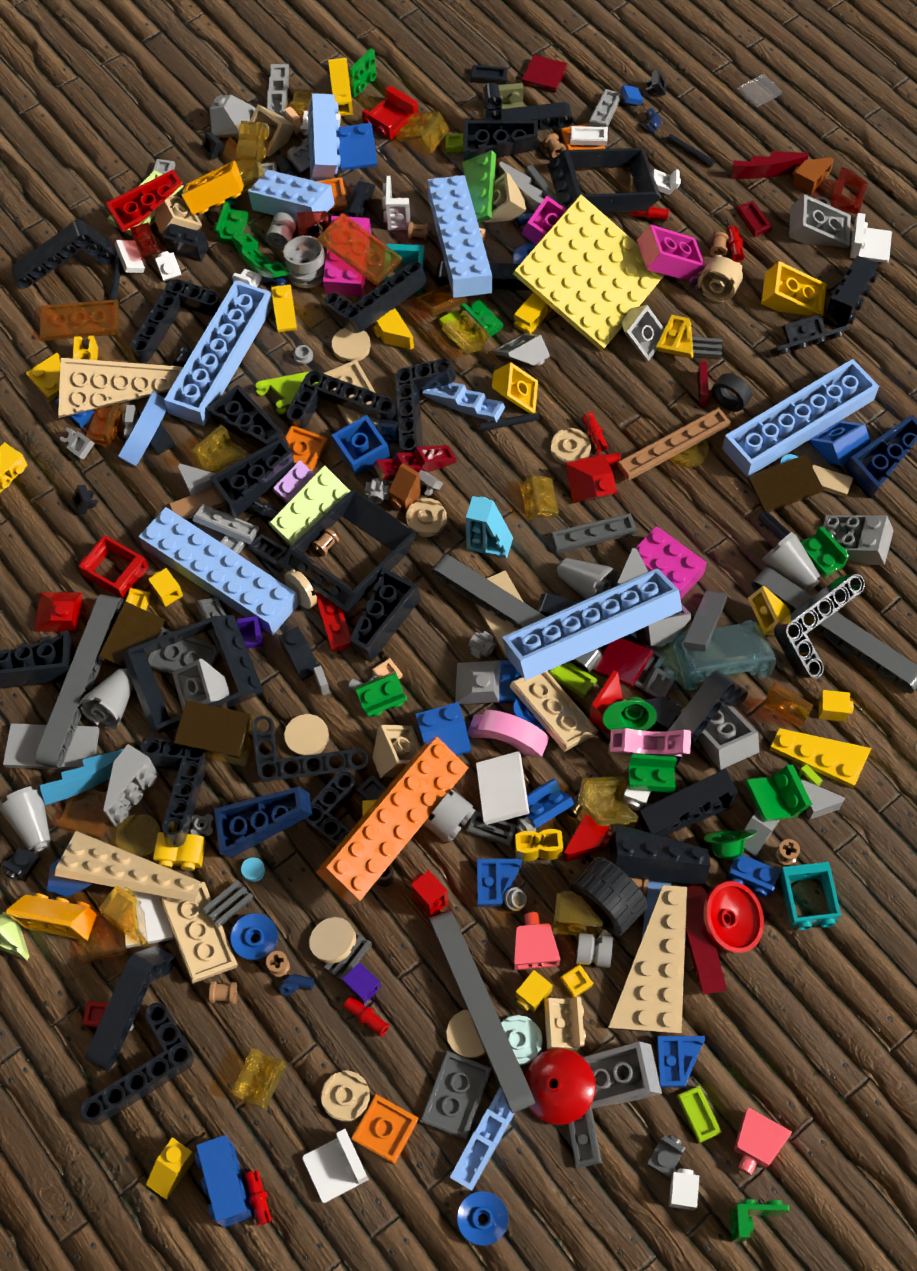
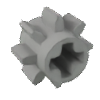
M374 478L372 483H366L365 496L373 503L381 504L383 499H389L390 486H387L386 481Z
M486 631L480 634L476 632L468 644L471 647L470 650H472L470 654L478 659L481 656L489 657L495 648V643L492 640L493 636Z

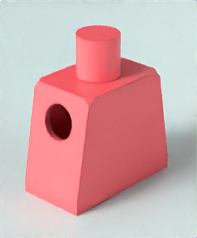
M537 912L526 913L524 915L526 926H518L516 929L514 970L559 966L560 956L550 924H540Z
M748 1107L743 1115L734 1151L743 1156L738 1169L751 1176L757 1164L767 1168L792 1132Z

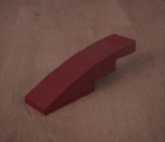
M771 151L770 156H752L751 161L734 160L731 179H758L793 173L797 166H801L805 160H808L809 153Z
M448 445L416 447L413 452L396 453L393 459L376 460L373 466L380 479L385 481L395 478L402 463L419 473L420 470L431 472L456 463L457 459Z
M701 897L686 899L685 939L687 948L690 949L694 970L697 971L701 993L706 995L725 991L727 987L716 945L705 925L704 906Z

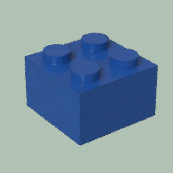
M367 415L332 434L334 446L355 476L371 468L376 460L390 457L387 443Z

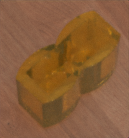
M241 121L236 157L239 160L262 163L263 158L266 156L264 143L268 139L269 134L265 124Z

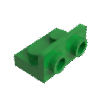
M224 202L223 208L219 210L218 223L214 225V234L217 235L218 242L234 245L232 236L244 234L249 213L247 211L230 209L229 202Z
M480 300L470 306H467L466 303L461 304L460 316L484 340L503 329V323Z
M823 526L818 528L815 535L801 542L815 568L824 578L843 568L849 558L846 549L840 546L833 538V535Z
M395 671L354 688L362 710L367 717L378 716L383 713V710L390 707H400L403 705V702L408 700Z
M643 753L631 754L628 763V789L674 793L676 757L646 755Z

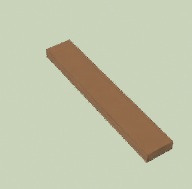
M717 408L617 463V467L629 481L729 427L731 422L721 409Z
M280 478V479H279L273 486H271L270 488L275 487V486L278 484V482H279L282 478ZM212 487L172 502L170 506L174 513L188 520L194 517L202 504L214 509L223 507L224 504Z

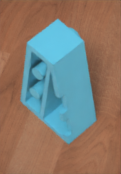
M472 496L466 515L467 550L507 558L513 536L493 500H489L486 497Z

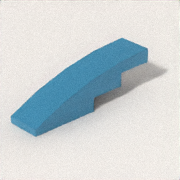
M124 749L82 759L84 767L61 772L62 780L40 785L45 805L70 798L110 779L113 763Z

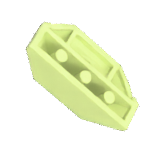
M3 912L2 915L0 914V950L28 960L30 956L21 927L6 912Z

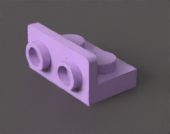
M299 461L278 482L272 491L287 504L315 474L302 461Z

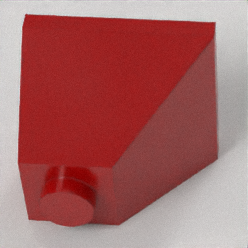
M605 455L565 463L573 504L610 497L617 493L613 472Z
M40 592L35 632H63L66 630L68 632H78L83 593Z
M613 671L591 704L589 718L594 726L610 735L611 730L606 728L603 723V714L610 705L623 701L617 671Z

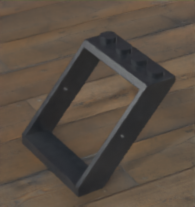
M641 148L563 150L547 164L558 203L567 210L580 195L584 196L601 212L648 210L661 199L645 151ZM629 166L637 189L636 193L582 194L574 168Z
M353 489L289 548L281 566L288 571L295 569V572H301L314 590L346 612L350 611L375 586L376 582L378 583L382 568L391 571L408 554L418 533ZM342 516L393 550L355 589L303 554L312 545L314 540L317 541L322 536L325 528H331Z
M234 615L210 617L130 648L122 653L151 733L166 732L178 728L182 715L170 719L146 654L214 628L239 692L208 705L226 709L264 693Z

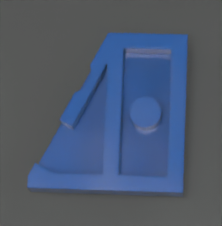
M477 859L478 907L502 906L505 893L510 889L522 865V859Z
M705 1036L657 1037L660 1088L685 1087L705 1041Z

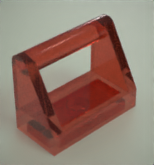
M841 167L831 206L846 212L860 213L868 183L850 169ZM844 185L859 188L855 203L842 194Z
M297 212L299 237L312 236L319 239L322 245L328 243L330 232L328 212ZM319 222L322 223L323 234L308 235L309 227Z

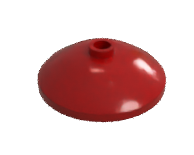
M734 881L720 883L709 892L704 905V921L712 940L720 948L730 953H743L753 949L760 941L764 929L762 907L755 894L745 885Z
M564 1048L547 1050L539 1054L526 1070L524 1077L535 1101V1104L529 1106V1109L540 1120L553 1125L570 1124L580 1119L592 1105L596 1091L595 1076L588 1062L576 1052ZM553 1080H557L558 1086L553 1089L551 1083Z

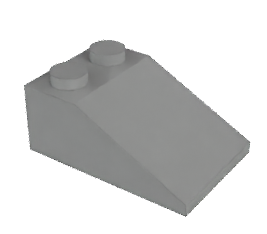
M804 194L791 206L789 237L803 244L848 248L850 246L851 215Z
M726 701L698 737L707 755L720 770L759 753L758 732Z
M639 1041L583 1057L590 1065L595 1076L596 1091L591 1105L592 1109L662 1094L651 1044Z

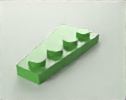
M492 150L462 162L478 223L492 219L496 153Z

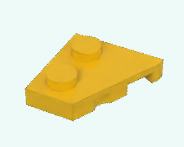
M671 315L656 346L659 352L693 358L690 319Z
M55 353L26 372L30 381L49 402L59 396L61 359L58 353Z

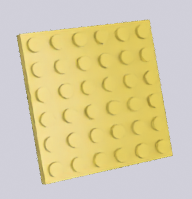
M582 195L579 196L513 272V275L601 351L623 327L622 320L630 309L639 307L664 277L662 273L646 269L638 244Z

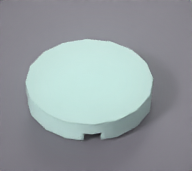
M516 1015L506 1018L501 1024L519 1065L530 1063L541 1051L543 1039L540 1028L533 1020L525 1016Z

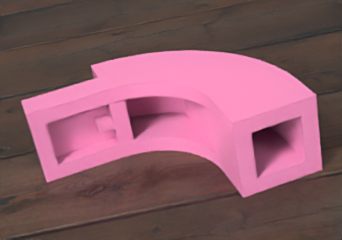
M485 710L484 714H474L467 731L471 738H492L506 742L525 756L542 757L549 740V736L530 722L495 710Z
M627 728L611 730L610 752L624 755L643 753L646 755L679 757L682 754H690L691 731L650 732Z

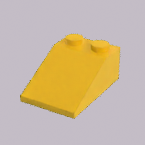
M778 261L765 272L761 304L778 312L806 316L821 314L822 317L827 284Z

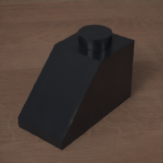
M297 626L280 635L281 647L301 681L314 675L313 669L319 665L299 627Z
M658 697L644 700L656 710L657 719L651 728L657 732L668 731L681 714L682 707L672 699Z

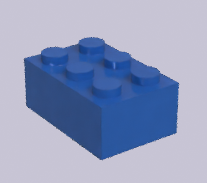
M227 1135L196 1145L198 1153H195L194 1156L198 1169L201 1168L205 1178L201 1179L204 1193L208 1194L211 1203L207 1205L211 1220H215L222 1227H227L252 1218L253 1214L248 1203V1196L233 1142Z

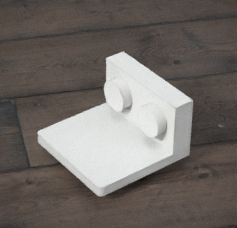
M387 176L386 183H383V195H386L382 199L383 209H386L384 211V222H387L388 230H408L410 222L409 198H392L391 176Z
M858 213L853 227L850 258H855L858 255L871 261L888 263L892 232L867 228L868 222H865V214Z
M345 1129L336 1133L338 1138L303 1156L305 1165L323 1203L369 1180Z

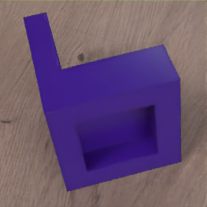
M258 616L237 619V624L247 649L262 647V631Z
M358 963L342 979L344 985L364 1005L381 988L380 981L361 963Z

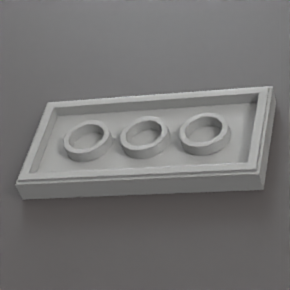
M11 724L3 765L5 768L60 770L84 767L82 759L96 756L100 729L94 726H77L65 760L60 768L36 763V752L47 725Z

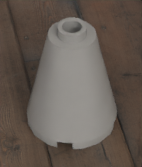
M793 532L789 533L762 558L765 565L803 590L806 588L812 590L820 582L817 579L820 577V574L797 535Z
M570 558L560 561L557 566L558 577L585 600L610 590L611 586L615 587L617 584V570L610 566Z
M117 669L81 699L79 703L82 704L81 712L94 724H105L104 728L114 729L119 725L134 687L128 669Z
M30 786L15 791L6 796L8 800L4 803L0 800V812L28 850L39 852L47 848V843L50 842V835L40 786H36V790H33Z

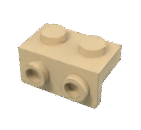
M581 997L545 999L547 1049L564 1048L575 1050L584 1046L586 1033L583 1029L584 1008L581 1003Z

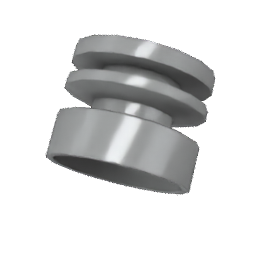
M300 236L290 240L283 250L286 267L290 271V275H288L289 281L299 288L318 286L323 282L325 269V254L322 243L319 239L312 236Z

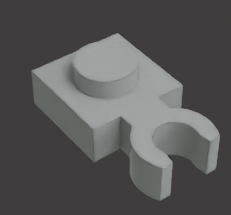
M126 405V413L122 414L123 425H126L124 429V437H127L126 440L138 420L135 405Z
M67 427L65 430L69 432V436L67 438L61 436L60 440L68 444L67 449L84 460L95 443L82 433L75 432Z

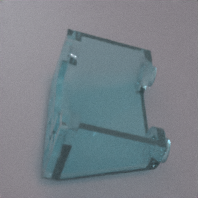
M753 620L745 621L742 624L715 628L706 651L684 648V640L688 631L679 633L674 641L686 691L697 689L696 684L702 680L705 682L715 670L725 675L748 671L751 672V675H756L758 671L760 678L772 675L776 664L774 652L760 624Z

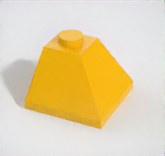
M511 362L493 372L492 388L528 413H535L538 380Z

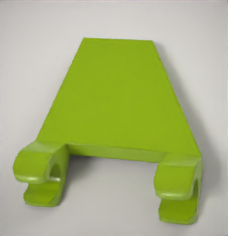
M309 372L259 381L255 384L257 388L256 393L263 396L271 387L283 398V400L276 402L277 413L283 415L287 412L304 377Z

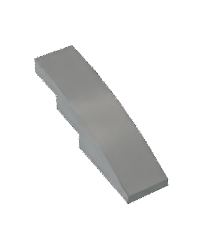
M271 64L267 109L286 118L289 64Z
M501 161L499 163V177L506 172L509 173L524 195L525 206L535 213L544 200L542 198V191L531 185V177Z

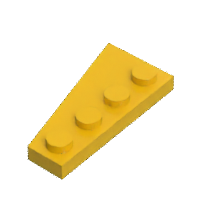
M779 728L769 750L803 766L807 764L812 770L853 789L871 748Z

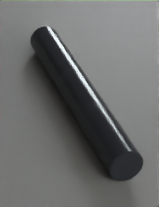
M672 134L668 136L667 141L706 165L713 167L715 164V160Z
M118 254L115 256L109 302L112 304L117 302L122 263Z
M539 412L500 419L497 422L479 423L480 431L540 420Z

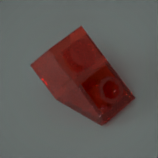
M148 222L130 228L141 258L160 252Z

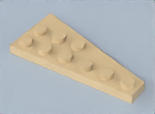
M61 358L58 418L148 397L152 391L157 394L169 392L183 367Z
M75 831L55 870V876L190 902H195L200 889V881L78 831Z
M662 886L608 1028L681 1033L687 887Z

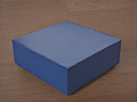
M627 85L621 87L620 91L625 103L641 105L643 99L637 87Z

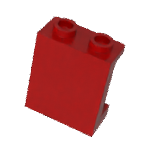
M389 85L385 89L386 98L370 112L364 109L362 111L363 124L371 123L372 130L391 141L418 116V102Z

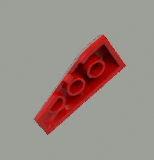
M171 170L106 202V205L115 224L120 231L124 232L140 224L182 185V182L175 171Z

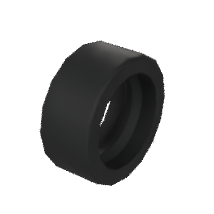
M730 373L722 374L711 389L715 401L721 407L733 412L744 409L752 396L751 388L742 378ZM727 389L732 391L736 396L732 395L729 391H727Z

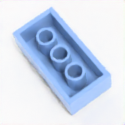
M312 93L308 108L310 180L333 179L334 175H337L338 167H340V155H337L340 139L336 137V131L339 130V120H336L338 102H335V95Z
M267 170L248 190L252 210L271 215L284 212L293 216L298 222L314 226L318 224L335 204L331 185L273 170Z

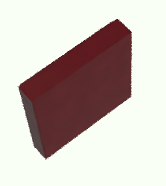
M533 55L522 83L556 93L567 69V63Z
M619 638L609 643L593 668L594 673L609 679L615 670L618 672L620 683L632 688L651 659L653 651Z

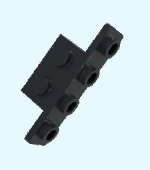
M358 181L342 217L364 218L365 211L368 205H370L372 195L376 189L375 184Z
M821 314L783 325L782 328L787 344L770 350L771 354L778 352L780 356L789 353L790 348L796 347L799 350L808 347L807 343L813 341L814 344L825 342L826 337L832 336V339L844 336L843 332L848 330L849 326L846 325L826 332Z

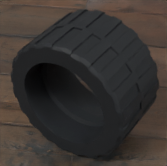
M595 858L569 885L570 893L579 907L601 928L616 936H621L648 906L646 897L636 883L618 866L604 858Z

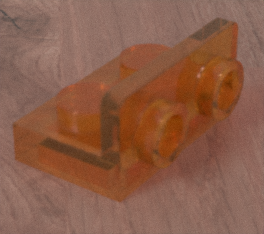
M114 402L112 407L96 409L86 435L95 444L110 446L112 440L116 438L117 426L121 423L123 414L119 403Z

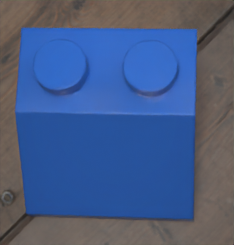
M365 123L339 127V130L336 131V137L340 139L338 154L340 155L341 171L378 166L372 124Z
M839 421L809 440L811 445L828 463L838 466L846 465L853 455L871 444L865 424Z
M459 702L416 714V724L423 745L437 736L456 756L471 752Z

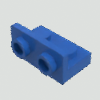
M551 779L527 794L529 814L523 816L524 818L528 817L534 826L538 828L573 806L574 802L568 794L560 789L557 780Z
M741 855L733 860L726 880L739 882L752 890L755 895L770 898L781 870Z

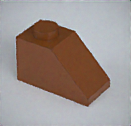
M829 157L805 160L801 166H797L793 171L792 176L794 179L792 185L812 195L831 172L834 159Z
M402 463L389 489V500L394 508L406 512L409 505L414 504L421 496L420 476L418 472Z

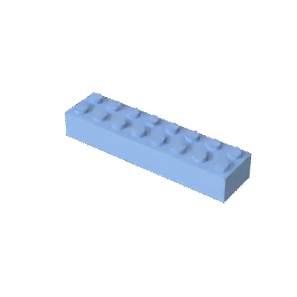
M465 175L428 179V199L453 298L492 293V273Z
M235 280L165 397L164 401L168 414L202 426L206 424L210 417L206 408L222 396L273 308L270 291Z
M852 359L725 435L722 449L747 477L751 476L875 399L879 386Z
M167 507L138 536L144 550L217 597L244 617L258 616L261 628L271 635L278 630L299 605L295 591Z
M658 568L503 636L502 639L507 658L526 681L682 611L679 589Z

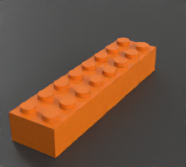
M437 736L425 742L316 873L349 905L360 901L432 814L442 799L463 776L468 767Z

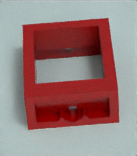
M106 535L95 543L93 550L81 560L79 565L85 578L123 600L128 595L129 589L133 588L149 569L144 557ZM109 552L130 563L115 583L94 572Z

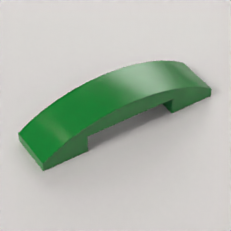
M249 233L232 236V241L238 253L253 271L266 278L290 275V271L282 263H272L258 250L259 242Z

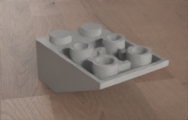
M826 515L823 527L833 535V538L840 546L846 549L849 554L848 560L864 565H885L894 531L887 515Z
M129 744L113 763L103 809L114 827H117L119 823L126 820L129 810L133 805H137L141 801L143 793L155 783L158 775L150 758Z

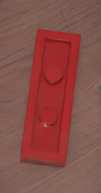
M315 593L332 652L352 647L350 633L342 609L320 593Z

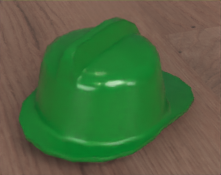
M636 696L615 702L603 714V723L610 730L627 728L645 731L651 728L657 719L654 707Z
M757 830L716 831L705 835L704 841L711 844L712 851L717 858L733 860L743 854L745 839L754 836Z

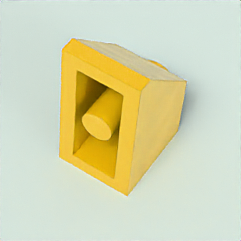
M291 284L271 287L278 332L297 330Z
M392 309L375 322L373 330L376 336L381 337L385 344L410 350L414 348L413 335L396 309Z
M764 586L748 597L764 635H774V628L777 623L791 614L788 607Z
M172 1137L157 1158L146 1185L167 1200L195 1160L194 1153Z

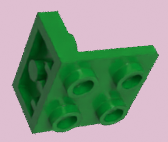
M372 48L349 69L351 96L354 98L360 92H363L365 87L377 77L375 51Z
M786 765L773 777L748 779L745 782L764 822L796 818L813 805L793 765Z
M754 1199L740 1200V1203H737V1205L730 1209L731 1241L742 1243L750 1238V1233H753L754 1226L753 1218L749 1216H783L790 1211V1206L782 1205V1200H767L763 1204H756Z

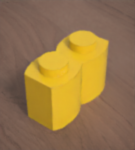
M547 829L539 833L534 831L517 833L515 835L516 859L529 862L538 858L545 860L560 858L563 853L562 831Z
M158 832L153 860L156 864L169 869L172 866H181L183 870L194 871L195 868L202 867L206 841L203 836L187 834L184 844L173 848L166 844L163 832Z

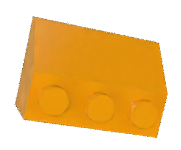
M235 160L185 185L182 197L193 215L196 213L203 214L209 210V207L213 205L217 207L223 204L225 199L229 197L233 199L242 194L244 185Z
M35 893L34 896L25 894L6 911L8 916L26 929L88 941L97 916L87 903L77 901L76 904H72L60 897L52 900L46 895Z

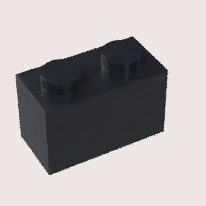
M171 223L163 236L166 250L169 253L202 262L209 249L206 233Z

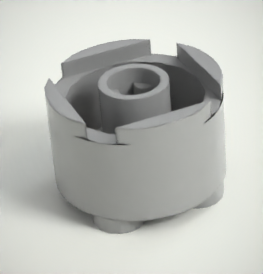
M451 789L432 812V816L426 820L424 826L444 842L448 841L451 843L461 830L459 824L461 823L464 826L476 810L472 808V804Z

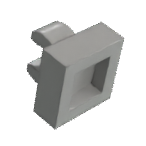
M419 471L420 489L424 485L427 486L425 495L430 496L433 493V488L440 490L443 482L428 472Z

